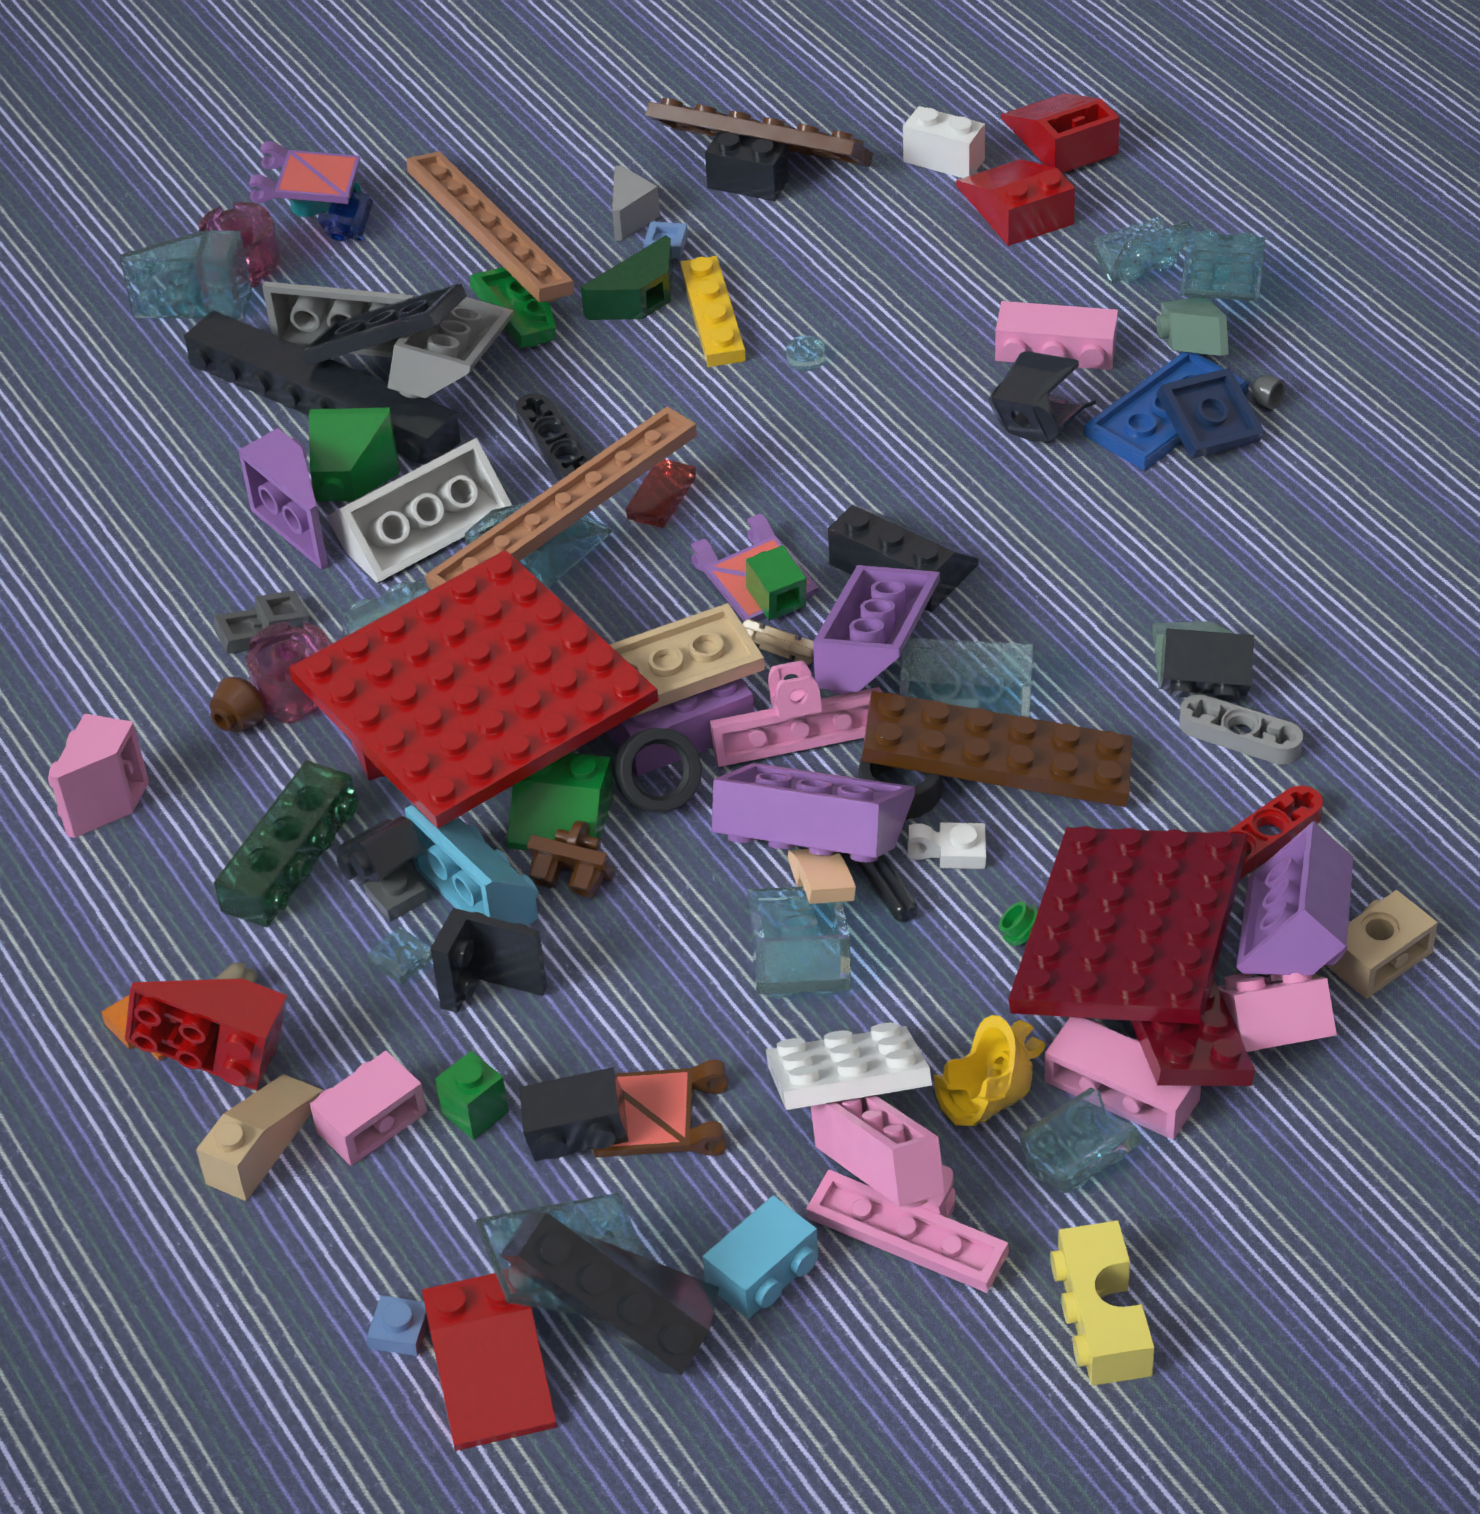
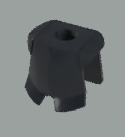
M1030 351L1020 353L1003 381L995 387L988 398L993 413L1004 429L1010 434L1029 441H1051L1061 434L1065 426L1083 409L1094 406L1096 400L1086 403L1069 404L1068 400L1050 394L1079 366L1078 360Z

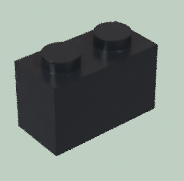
M718 131L705 151L707 188L776 201L788 182L787 144Z
M1167 628L1162 642L1160 689L1170 690V695L1183 698L1196 695V692L1213 693V698L1222 701H1236L1240 699V696H1247L1252 684L1254 635Z
M614 1067L519 1087L523 1134L534 1161L557 1159L572 1153L592 1149H605L611 1145L629 1142L624 1095Z

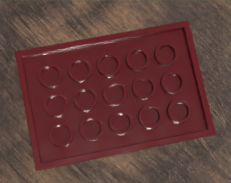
M1089 826L1066 827L1008 998L1010 1014L1201 1024L1248 849L1246 834L1224 831L1212 833L1183 832L1176 829L1154 831L1138 830L1135 828L1099 829Z

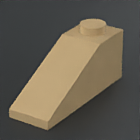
M282 1074L225 1112L196 1149L206 1185L247 1201L311 1115L310 1103L317 1099L323 1090Z

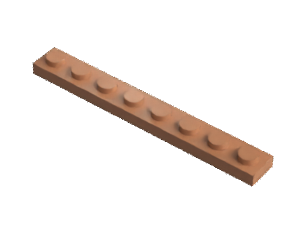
M440 151L407 158V172L538 302H553L560 297L574 294V281Z
M666 406L425 574L427 588L432 590L504 550L508 551L518 562L695 438L697 436L696 423Z

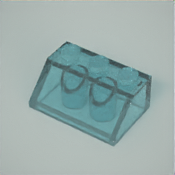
M909 638L901 654L899 695L1030 718L1035 644Z

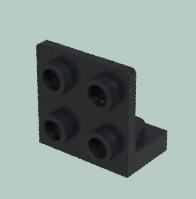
M457 908L452 909L430 948L441 1009L458 1013L467 996L471 997L474 994L478 979L540 996L544 995L547 989L541 936L538 930L530 928L525 924H514L491 918L479 912H468Z

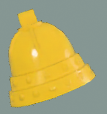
M991 1015L984 1018L977 1028L970 1053L962 1058L949 1060L944 1065L943 1075H933L936 1098L940 1108L955 1125L976 1126L979 1123H984L1000 1110L1014 1105L1028 1094L1033 1069L1030 1059L1038 1057L1046 1047L1044 1041L1033 1036L1024 1043L1027 1035L1034 1029L1031 1024L1018 1020L1010 1027L1008 1022L1001 1016Z

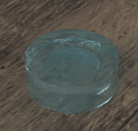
M813 336L794 338L786 347L787 363L791 368L798 371L818 369L825 362L824 343Z

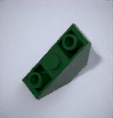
M665 235L581 286L584 317L588 320L644 319L671 302L673 278L671 238Z

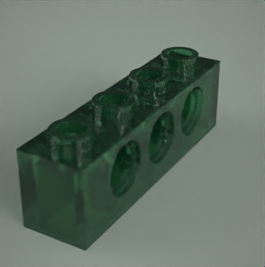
M305 760L214 881L221 912L268 928L276 915L286 909L290 896L301 881L307 880L317 859L324 850L326 851L332 846L336 833L345 821L350 820L356 812L358 797L355 794L351 774Z

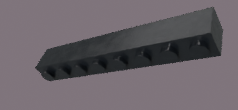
M215 310L210 312L184 335L191 366L308 416L310 409L390 408L397 454L406 457L410 461L425 465L452 451L461 442L456 411L422 397H405L399 391L387 388V382L332 359L307 366L301 355L305 348Z

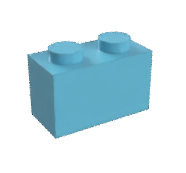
M773 1195L702 1256L705 1282L718 1286L717 1295L749 1319L762 1307L768 1308L780 1296L782 1289L797 1276L802 1277L813 1268L818 1258L817 1228Z

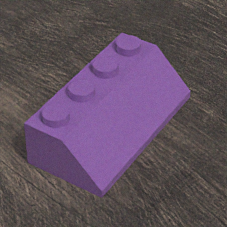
M857 565L813 641L814 673L819 689H828L836 694L859 692L897 660L940 580V572Z
M751 763L713 779L711 832L728 834V840L733 842L747 843L759 839L768 841V846L776 849H791L798 845L809 847V852L815 855L826 856L842 852L851 854L850 858L854 861L874 862L878 860L879 856L895 848L915 795V787Z
M1314 821L1248 877L1236 968L1243 974L1291 975L1292 973H1299L1301 975H1313L1325 964L1328 967L1334 965L1347 950L1351 882L1353 880V856Z

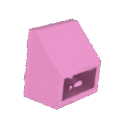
M84 714L77 728L69 733L66 747L59 760L51 765L48 781L50 787L53 788L58 805L57 812L59 817L62 818L67 837L76 838L134 812L149 783L132 721Z
M1241 973L1224 977L1225 985L1217 986L1247 1052L1337 1035L1328 979L1315 974L1301 975L1299 973L1252 977V974Z

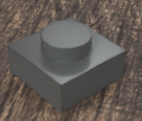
M406 866L378 882L369 880L364 883L366 896L389 922L428 901L426 888Z

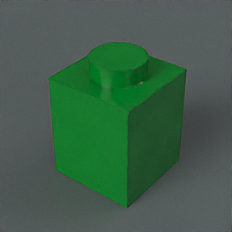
M783 545L760 552L746 559V588L769 621L806 607L807 578Z
M472 1051L435 1078L442 1115L473 1140L509 1112L503 1076Z

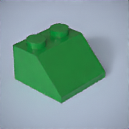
M568 753L513 785L507 837L508 848L529 851L527 845L531 835L555 840V834L558 829L570 831L572 825L577 820L589 823V836L601 839L614 796L610 757Z

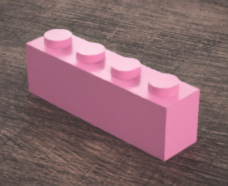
M876 1095L811 1106L816 1148L898 1207H920L927 1203V1199L945 1194L939 1137Z

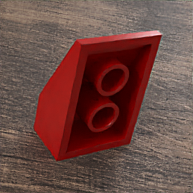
M1020 159L956 180V187L1007 246L1074 224L1075 187L1058 168Z
M514 1268L422 1289L455 1451L557 1428L523 1272Z

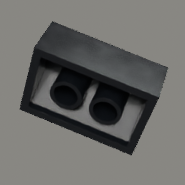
M851 505L828 527L829 565L852 575L857 565L940 572V580L924 609L931 613L979 565V559L885 515L859 506Z

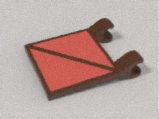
M708 1060L693 1068L616 1073L624 1095L629 1142L611 1145L605 1149H594L595 1158L683 1151L719 1156L725 1152L726 1139L723 1136V1126L720 1122L709 1121L692 1128L693 1089L711 1094H720L727 1090L728 1078L725 1074V1065L721 1060Z

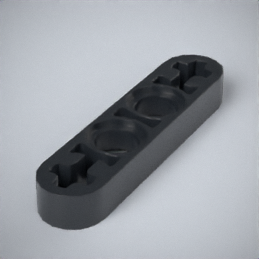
M528 394L517 401L516 414L520 428L558 481L592 459L549 398L542 394ZM549 432L559 433L558 436L552 438L541 437ZM564 455L576 456L573 460H558L560 456Z

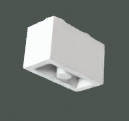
M918 106L903 125V162L965 178L973 175L985 160L984 123L973 121L966 117L939 112L933 108Z

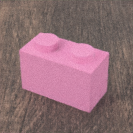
M384 1051L373 1060L363 1063L356 1072L336 1086L323 1091L317 1099L310 1103L316 1133L350 1166H353L427 1113L422 1083L387 1051Z

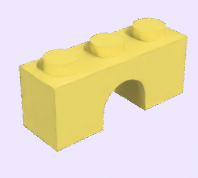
M1119 1221L1059 1229L1058 1250L1050 1252L1051 1267L1055 1281H1064L1066 1293L1061 1294L1065 1321L1067 1324L1075 1323L1078 1335L1073 1336V1350L1077 1366H1086L1091 1386L1152 1376L1154 1345L1142 1304L1117 1307L1101 1299L1108 1294L1128 1291L1130 1260Z

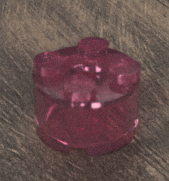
M251 202L233 203L234 209L222 211L221 206L209 211L199 223L200 241L208 276L213 280L240 284L243 288L258 286L262 281L261 278L270 274L280 261L273 220L270 218L269 211L265 207Z
M281 622L259 631L248 644L250 650L246 655L245 661L250 683L263 696L266 712L278 716L281 722L290 724L298 722L305 715L320 710L291 680L289 667L329 646L330 640L326 633L319 627L304 622L303 627H290L289 622Z

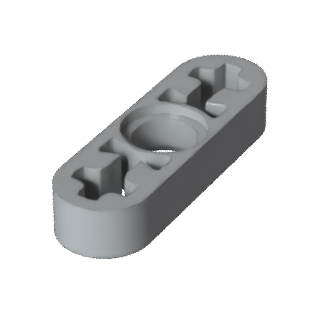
M1192 695L1181 703L1179 726L1188 736L1275 764H1290L1301 756L1303 732L1299 726L1292 722L1206 695ZM1241 724L1250 727L1252 731L1247 734H1236L1229 728ZM1260 733H1263L1262 739H1260Z

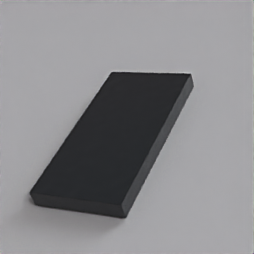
M457 283L336 321L308 345L301 355L306 365L309 366L436 327L467 297L462 284Z

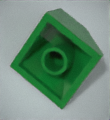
M390 408L310 409V475L316 502L356 501L399 474L400 466Z

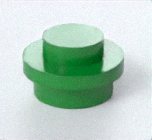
M1017 902L1010 906L1002 915L999 921V930L1003 933V939L1010 946L1027 944L1038 908L1035 905Z

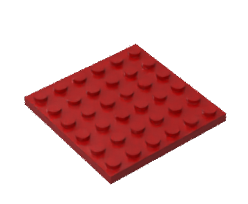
M506 550L289 667L291 680L437 829L659 701L658 689Z

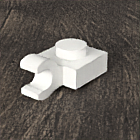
M940 822L939 832L934 831L925 824L909 825L908 858L914 860L940 858V868L985 869V823Z

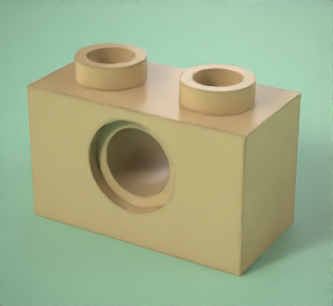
M1395 890L1384 899H1377L1371 902L1362 914L1349 922L1347 950L1338 962L1328 968L1367 999L1433 953L1438 922L1398 890Z

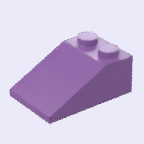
M276 428L238 450L250 508L254 514L323 570L328 567V561L312 482L305 462L307 458L306 451L299 440L296 438L291 439L279 428Z

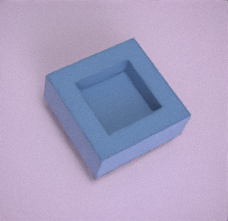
M650 221L643 244L644 248L666 235L671 238L672 258L681 259L688 237L687 224Z
M381 1295L366 1337L369 1349L418 1356L429 1324L425 1303Z

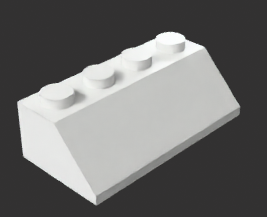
M475 438L326 517L345 552L378 583L515 509L478 439Z

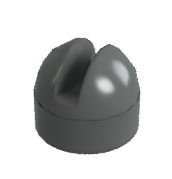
M1263 375L1257 378L1251 387L1254 401L1270 410L1275 409L1284 397L1286 390L1285 381L1272 375Z

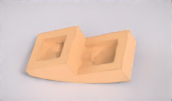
M809 849L788 850L787 857L797 887H804L809 904L854 901L856 886L839 852H836L834 855L824 856L811 854Z

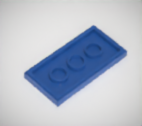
M1182 352L1084 424L1083 435L1145 471L1182 443L1156 395L1160 386L1224 368L1197 353ZM1233 374L1244 395L1248 394L1249 382Z

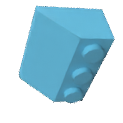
M415 805L405 808L406 818L411 821L425 847V854L414 860L415 868L455 908L468 912H479L491 918L514 924L521 923L527 926L539 919L536 903L538 890L533 881L525 874L519 875L511 867L504 853L499 849L493 850L484 841L481 833L474 825H467L457 817L437 829Z

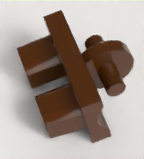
M575 821L570 831L558 829L555 834V840L531 835L527 845L528 850L533 856L529 877L534 884L555 888L561 870L573 872L568 885L570 891L579 896L593 899L603 880L612 882L616 869L613 866H609L607 853L599 852L601 839L589 836V823L585 821Z

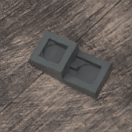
M294 590L256 596L255 607L252 610L214 615L213 628L226 654L255 648L284 637L307 624L309 615Z

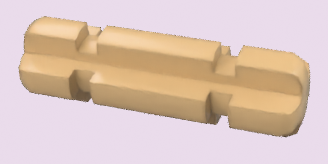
M750 619L743 622L742 625L755 645H759L760 650L787 659H792V656H794V661H804L807 665L814 663L813 640L804 637L798 640V635L768 625L764 629L762 628V623Z

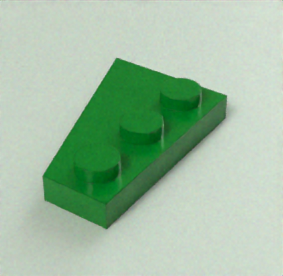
M504 267L470 275V288L481 301L513 310V316L504 329L520 348L533 347L555 340L556 326L550 303L538 302Z

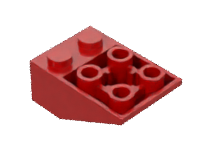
M1062 93L1001 114V119L1044 165L1058 168L1061 173L1098 162L1118 154L1120 117L1101 98Z
M243 978L133 982L130 987L124 1041L132 1043L142 1051L156 1052L174 1059L186 1068L200 1069L221 1077L225 1082L233 1086H244L257 1091L278 1049L287 995Z

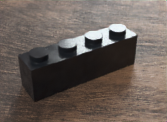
M528 1212L500 1254L510 1264L660 1373L682 1375L710 1331L719 1290L718 1286L569 1228L547 1212Z

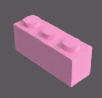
M1001 301L995 331V361L1015 362L1020 353L1030 351L1076 359L1079 362L1078 367L1112 370L1117 342L1118 310Z
M1069 1017L1045 1052V1083L1172 1140L1175 1139L1200 1100L1201 1086H1157L1139 1040L1131 1039L1108 1029L1098 1021Z

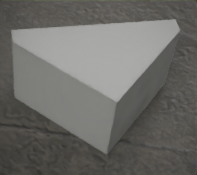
M614 166L612 215L615 241L626 239L649 224L650 221L660 217L658 186L624 166Z

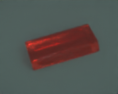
M664 459L652 467L626 507L627 519L664 528L695 480V466Z

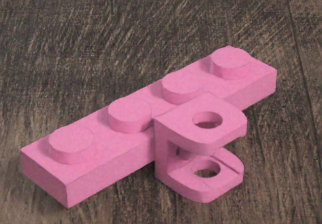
M804 661L773 666L768 676L770 700L773 708L710 721L715 761L718 767L864 738L871 691L882 692L880 687L859 692L821 698L818 684ZM789 674L798 676L797 678L784 680V677Z
M942 1165L945 1194L927 1199V1203L920 1207H898L871 1186L828 1169L806 1208L808 1219L986 1293H988L1009 1253L1008 1242L949 1219L956 1204V1194L954 1188H952L954 1183L953 1171L945 1165Z

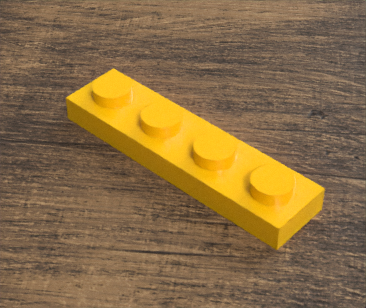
M717 256L697 257L692 260L680 261L682 279L707 367L746 361L744 344Z

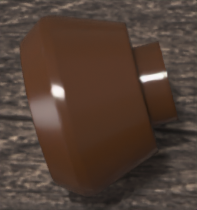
M225 677L218 683L210 701V716L214 724L221 730L238 733L258 726L264 721L266 704L261 693L249 681L240 677Z

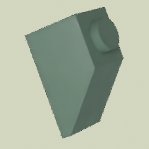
M1207 296L1161 302L1162 315L1156 318L1157 333L1159 338L1163 339L1173 351L1219 356L1229 355L1227 316Z

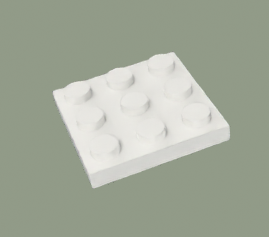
M897 1023L878 1024L871 1027V1032L854 1035L850 1031H834L824 1035V1040L806 1043L804 1039L800 1038L786 1039L778 1042L776 1048L766 1049L768 1068L786 1110L932 1086L928 1063L907 1027H899Z

